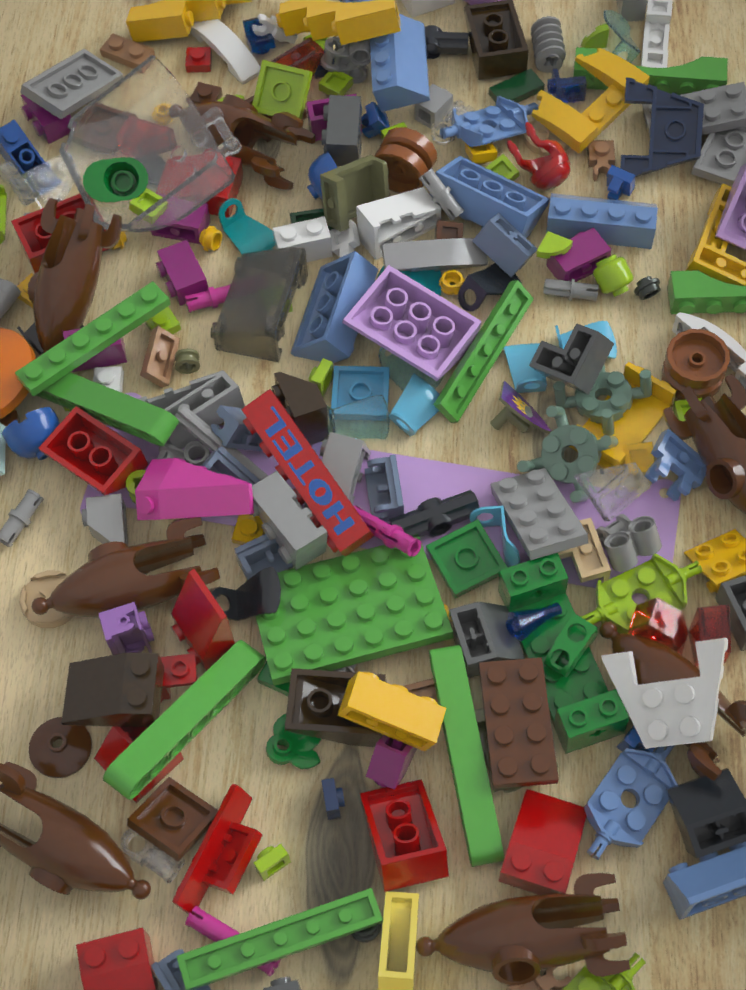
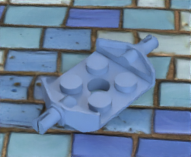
M497 96L495 106H488L487 108L467 112L459 116L456 114L457 109L453 108L452 126L441 128L440 136L443 139L456 136L458 139L461 138L468 146L475 147L526 133L525 123L528 122L527 115H531L532 110H538V105L535 102L528 105H520L517 102Z
M675 745L657 747L655 752L626 748L620 753L584 806L587 819L596 831L595 836L597 837L587 850L589 855L594 854L592 857L599 860L606 847L611 843L622 847L638 848L643 844L644 837L669 801L666 789L678 785L666 763V758ZM629 791L635 796L636 805L634 808H628L623 805L621 801L622 792Z

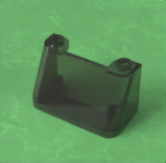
M294 246L243 253L241 258L238 257L236 259L235 275L218 321L214 322L211 327L210 336L214 339L216 350L279 363L282 348L278 347V342L285 335L284 324L296 288L300 289L301 285L305 286L308 278L306 251L304 248Z

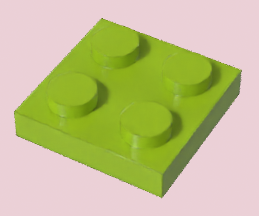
M262 60L252 103L257 109V113L273 116L279 112H288L302 120L313 72Z

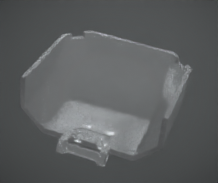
M151 55L70 118L68 128L71 131L67 143L62 142L59 152L85 205L95 206L93 215L95 223L104 226V230H108L113 214L122 217L121 232H149L179 222L232 184L235 174L228 164L226 157L238 153L242 145L238 138L232 135L224 121V114L219 107H213L201 115L173 74L155 55ZM212 124H215L224 140L219 146L208 128ZM121 157L134 158L140 161L146 168L148 173V185L146 188L163 198L140 215L129 210V202L131 200L109 203L99 202L91 198L83 186V174L86 168L99 160Z

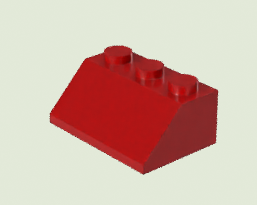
M86 192L58 202L56 219H59L60 215L73 219L77 208L85 209L86 204L92 205ZM44 208L11 221L34 274L39 271L46 246L51 237V234L44 231L41 226V216ZM94 209L92 222L98 223L103 226L100 218L98 217ZM103 248V249H102V252H103V251H106V250H108V249H110V248Z
M77 406L73 408L38 448L42 453L103 495L126 488L127 477L132 472L144 470L148 466V462L139 447Z

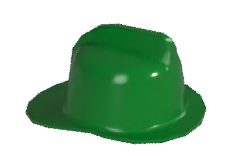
M131 157L104 159L93 162L86 168L83 174L85 191L91 198L99 202L109 203L132 200L139 197L148 185V173L145 166L140 161Z

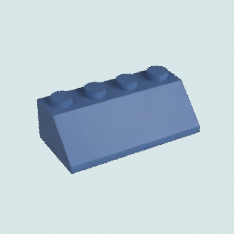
M399 14L401 20L400 32L370 39L372 92L381 112L430 100L425 26L422 22Z
M462 156L457 157L435 172L445 187H450V193L464 209V212L459 217L481 225L482 228L491 218L499 213L527 238L550 201L549 198Z
M551 193L546 234L549 231L571 239L579 232L595 228L608 245L652 249L658 207L656 204Z
M356 251L321 266L291 354L296 357L320 362L324 358L333 363L349 358L354 351L353 345L358 332L345 325L343 319L375 282L378 268Z
M746 841L729 847L730 852L722 855L714 852L700 857V863L688 866L687 862H684L668 870L669 874H667L663 884L679 920L746 896Z

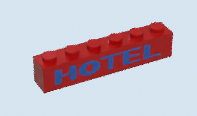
M271 389L241 409L247 417L243 420V423L252 435L257 432L263 441L259 443V446L268 458L274 456L279 463L275 469L285 481L290 479L295 487L293 491L297 494V501L301 505L306 502L312 511L313 516L310 519L316 528L323 526L328 534L327 544L334 553L340 551L346 557L374 537V534Z

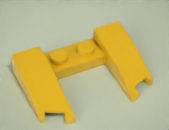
M598 48L597 53L585 57L583 54L575 57V62L609 87L586 110L579 113L543 90H540L537 95V100L541 101L538 110H532L533 118L578 154L631 105L624 104L626 77L636 79L637 82L648 85L650 76L633 64L602 48Z
M722 183L713 197L707 213L708 218L685 271L699 270L719 281L746 286V262L725 253L728 242L715 237L732 188Z

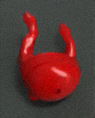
M526 122L527 136L531 138L537 147L545 149L550 155L532 160H524L518 147L511 140L507 141L508 149L515 157L517 164L532 174L530 181L540 190H550L561 185L568 178L571 163L559 142L555 140H540L532 124Z

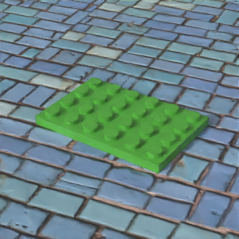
M381 545L350 553L346 557L342 555L304 565L297 570L292 568L277 572L281 587V599L278 610L273 614L255 616L273 686L290 682L292 668L332 671L453 639V630L423 545H421L419 553L414 557L408 556L397 548L392 549Z

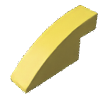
M386 891L378 990H414L419 893Z

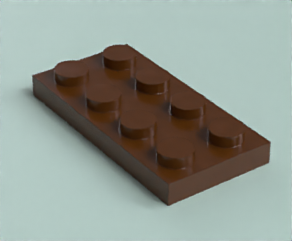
M542 657L479 662L493 789L558 784L559 777Z

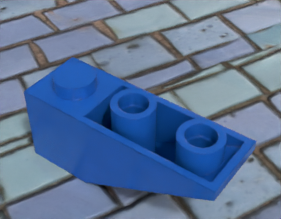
M15 119L0 128L1 156L38 197L60 184Z

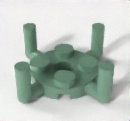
M604 363L589 395L576 390L575 396L566 397L565 384L562 381L555 382L553 388L556 406H561L564 409L577 407L578 412L582 416L584 414L590 418V421L602 423L604 435L612 436L614 434V421L622 418L623 413L631 408L633 399L647 398L652 395L651 372L647 369L640 371V387L631 388L621 372H606ZM600 395L611 396L610 399L605 401L597 399Z
M548 406L546 414L549 417L555 418L558 428L554 429L544 438L541 457L533 460H521L517 463V469L520 472H530L545 468L554 480L574 484L575 491L570 494L572 502H585L589 498L585 480L594 473L601 458V451L616 447L618 445V438L604 435L597 440L595 435L587 429L577 425H569L563 407ZM571 445L578 451V457L574 462H568L564 457L565 449Z

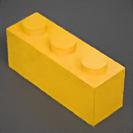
M358 671L348 682L338 716L425 752L437 743L446 708L438 705L430 697H419L408 692V689L398 684L391 685L379 680V677L373 673Z

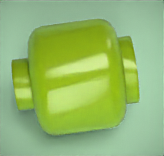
M616 254L595 263L597 268L594 269L593 276L597 284H599V289L602 293L608 294L612 292L615 297L629 290L627 285L633 281V274L625 258L616 257Z

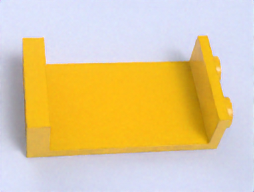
M628 361L623 373L624 378L629 382L631 388L640 387V371L644 370V368L635 366ZM651 375L652 395L647 398L633 399L631 408L623 413L622 418L614 421V434L612 436L618 438V445L601 451L599 466L617 476L625 466L626 454L623 452V445L643 443L663 418V410L668 407L671 408L677 390L672 388L666 381L659 380ZM608 395L605 400L610 399L611 396ZM589 418L583 425V428L595 435L597 440L604 436L602 423L592 422ZM569 446L570 448L577 451V449L574 446Z

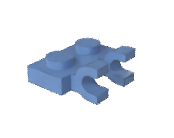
M667 429L661 432L651 451V454L657 460L649 467L645 477L652 483H655L660 475L664 478L670 470L674 472L678 479L669 487L666 495L673 501H676L681 493L686 496L690 493L691 488L695 489L701 486L706 476L707 468L700 455L671 430Z

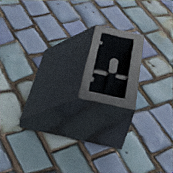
M728 768L722 769L721 775L715 781L707 776H702L666 789L686 850L695 858H700L746 841V799Z

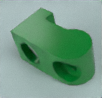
M573 613L554 641L553 647L545 658L544 665L566 678L572 672L588 646H591L597 637L598 627Z

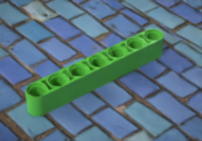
M71 372L36 395L70 410L77 406L104 424L161 447H164L179 424V420L173 414L160 407Z
M243 640L237 641L110 764L103 775V781L128 800L135 798L260 672L265 664L266 657Z
M454 645L429 650L438 704L446 708L442 725L471 867L503 862L504 851L461 646Z

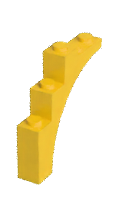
M162 0L148 5L131 7L126 24L134 42L188 37L194 22L221 19L226 5L252 2L253 0Z
M288 0L287 2L280 3L279 13H276L278 27L283 28L285 36L310 32L313 41L339 36L341 45L401 31V20L396 0L365 2Z

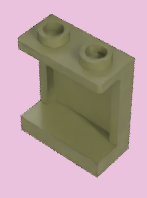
M368 155L320 174L324 216L328 226L340 232L349 229V219L357 217L356 206L391 196L388 182L389 170L386 161Z

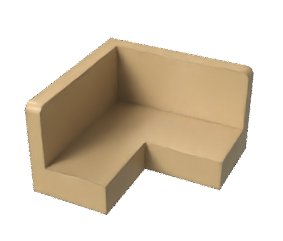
M591 518L579 520L588 534V544L558 552L560 559L572 557L581 583L597 578L603 583L609 580L611 569Z

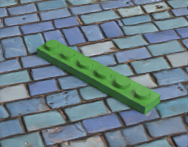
M518 280L509 283L433 404L450 423L460 420L534 299Z
M152 281L16 371L17 379L34 397L171 305L169 297Z
M369 888L176 957L185 989L194 990L381 924L383 919L373 890Z

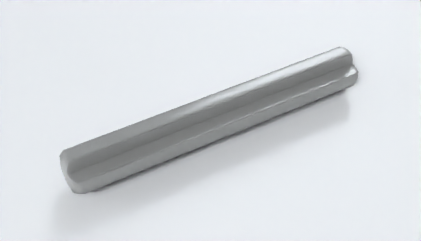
M186 406L181 407L175 414L179 424L210 450L214 451L221 446L224 447L222 445L223 441L212 431V428ZM224 447L260 481L268 476L237 449Z

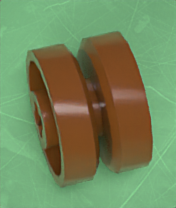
M396 127L389 130L374 155L387 162L389 190L399 194L423 187L424 184L418 178L433 168L437 161L436 149L428 138L418 131L406 127Z
M689 329L680 332L671 339L662 367V380L677 390L675 397L681 400H686L682 390L688 386H691L698 398L704 399L709 395L713 397L719 392L730 362L729 349L720 337L704 329Z

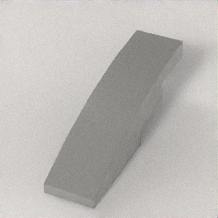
M474 238L386 243L381 246L384 270L390 265L398 271L410 270V272L434 269L435 271L486 266L488 261L487 255L472 242Z

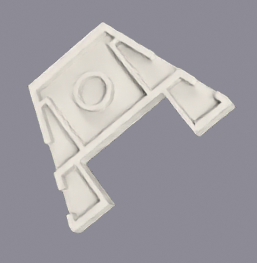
M727 638L695 642L700 676L638 685L633 651L601 655L602 661L645 749L713 741L719 704V687L724 672L725 650L728 647Z

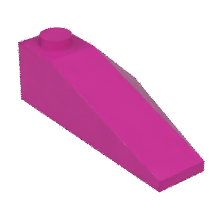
M180 458L151 460L135 490L137 520L254 514L252 483L207 470L206 467L187 463L186 460Z

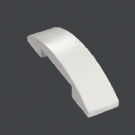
M648 0L641 55V66L667 68L669 28L673 0Z
M218 19L194 22L190 33L200 43L205 41L228 64V71L242 85L259 76L260 65L244 43L224 23Z
M679 312L675 317L672 331L676 335L689 329H704L715 333L725 342L729 349L730 362L728 367L736 373L735 378L739 380L746 390V351L725 331L699 317Z

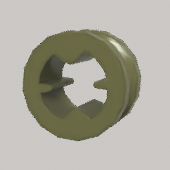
M187 348L178 350L175 353V369L178 372L190 374L199 370V353L196 350Z

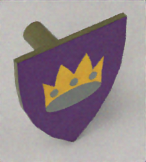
M503 381L499 401L505 407L490 424L496 430H499L509 420L522 433L526 432L531 425L542 432L550 434L551 430L535 409L507 382Z

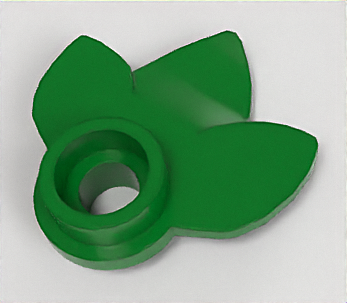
M286 714L278 718L273 726V736L266 745V753L269 759L277 765L291 763L299 769H310L320 764L321 760L313 749L320 743L321 739L285 731ZM277 746H285L287 750H280Z

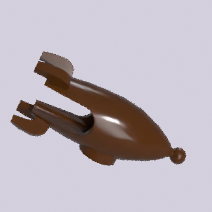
M226 94L222 102H202L190 105L184 109L179 104H174L169 108V115L173 119L180 118L188 133L203 148L212 153L242 158V165L252 167L256 173L263 175L265 182L269 186L278 189H293L294 182L281 177L280 172L285 170L277 166L274 158L252 149L255 143L262 137H268L297 146V140L310 144L316 142L315 134L302 128L304 121L288 112H279L274 114L271 120L257 113V109L247 101L231 94Z
M49 197L41 216V226L44 231L51 234V237L46 246L39 271L31 277L28 284V296L33 304L35 329L44 353L64 340L63 331L79 329L85 321L93 302L98 282L102 249L114 247L120 239L122 217L120 215L113 214L110 226L106 231H104V226L92 222L95 206L86 204L85 209L77 208L73 219L64 215H60L59 219H56L58 200Z
M730 374L725 377V382L730 389L731 397L724 393L717 402L710 395L700 401L691 386H688L682 390L686 401L691 407L684 415L685 421H680L670 407L663 410V415L669 430L681 440L692 437L696 449L707 468L705 475L710 491L720 499H728L735 507L746 514V416L741 411L746 407V390L739 380Z
M201 517L185 518L172 522L166 530L167 540L147 542L130 547L126 543L113 541L95 547L88 554V562L67 576L54 589L48 599L38 597L33 600V612L43 615L50 608H53L64 614L99 618L98 613L135 602L139 611L179 596L189 571L193 569L196 570L205 585L220 579L217 567L201 571L200 565L156 575H145L150 571L194 555V548L206 545L203 534L184 537L186 531L203 525ZM219 587L209 589V591L212 592L214 589Z
M607 621L601 624L599 633L603 638L611 639L613 654L633 651L638 685L700 676V670L672 648L640 635L618 633L617 626L613 622ZM719 690L717 714L744 737L746 735V701L739 700L731 704ZM706 742L684 744L688 747L687 757L695 773L700 777L707 776L715 781L722 773L715 765L720 761L717 758L718 754Z
M7 761L5 764L0 763V781L2 782L0 791L36 813L41 818L43 824L41 836L37 842H34L0 823V847H3L13 856L30 866L29 875L35 881L64 895H69L73 888L95 892L132 890L133 896L139 900H143L150 895V884L146 880L137 881L135 879L134 872L126 856L105 830L72 807L36 791L37 778L30 770Z
M608 873L581 875L574 883V894L523 896L480 906L446 927L438 935V938L433 940L430 937L424 936L416 944V950L422 957L431 956L434 951H438L446 958L462 965L492 972L495 980L508 985L529 983L539 976L542 969L563 966L585 960L589 972L596 976L604 977L619 974L630 969L629 960L614 961L604 958V954L610 952V949L627 946L625 932L607 934L606 927H577L604 920L603 913L620 911L618 898L601 899V896L594 895L593 893L597 887L616 883L615 874Z

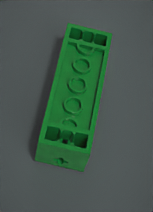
M557 552L500 570L498 591L504 606L508 608L526 659L542 657L550 718L563 750L567 754L623 735L630 717L617 690L608 691L589 646L566 678L544 665L545 658L553 647L554 641L571 615L575 613L566 594L568 575Z

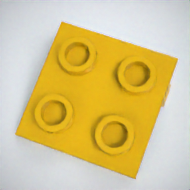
M736 529L684 552V555L692 563L698 561L699 565H701L702 573L710 580L706 582L710 593H717L721 583L746 575V538Z

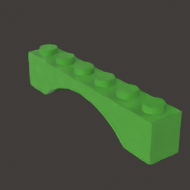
M576 47L575 57L583 54L585 57L597 53V49ZM702 56L692 62L667 68L636 66L650 76L648 84L670 94H687L727 84L728 58ZM574 61L572 88L599 90L609 88Z
M699 270L671 271L667 286L670 314H678L679 312L686 314L746 312V286L719 281Z

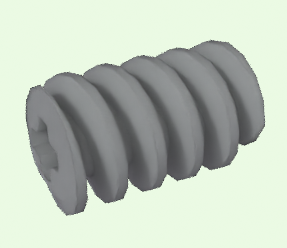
M542 17L533 23L530 31L535 65L541 72L553 73L560 70L566 58L561 23L556 17Z

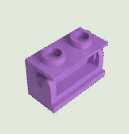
M135 602L98 613L105 640L113 655L126 652L141 653L145 646L149 653H152L149 642L155 640L145 611L139 612Z

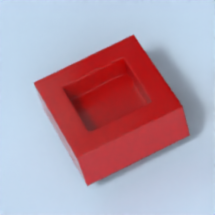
M187 47L186 72H211V47Z

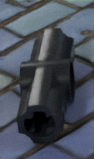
M434 25L425 27L427 59H436L441 54H468V33L442 32L439 27Z
M468 490L443 500L438 497L430 498L422 502L416 510L389 519V524H396L402 527L404 532L412 537H421L426 534L432 537L439 536L449 531L452 525L470 519V513L480 507L475 493Z

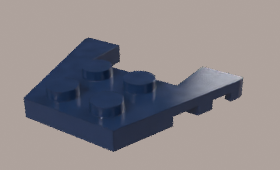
M626 77L624 104L652 105L648 156L621 155L620 168L637 177L700 159L704 104L675 93H667L650 84L645 85L637 82L636 79Z

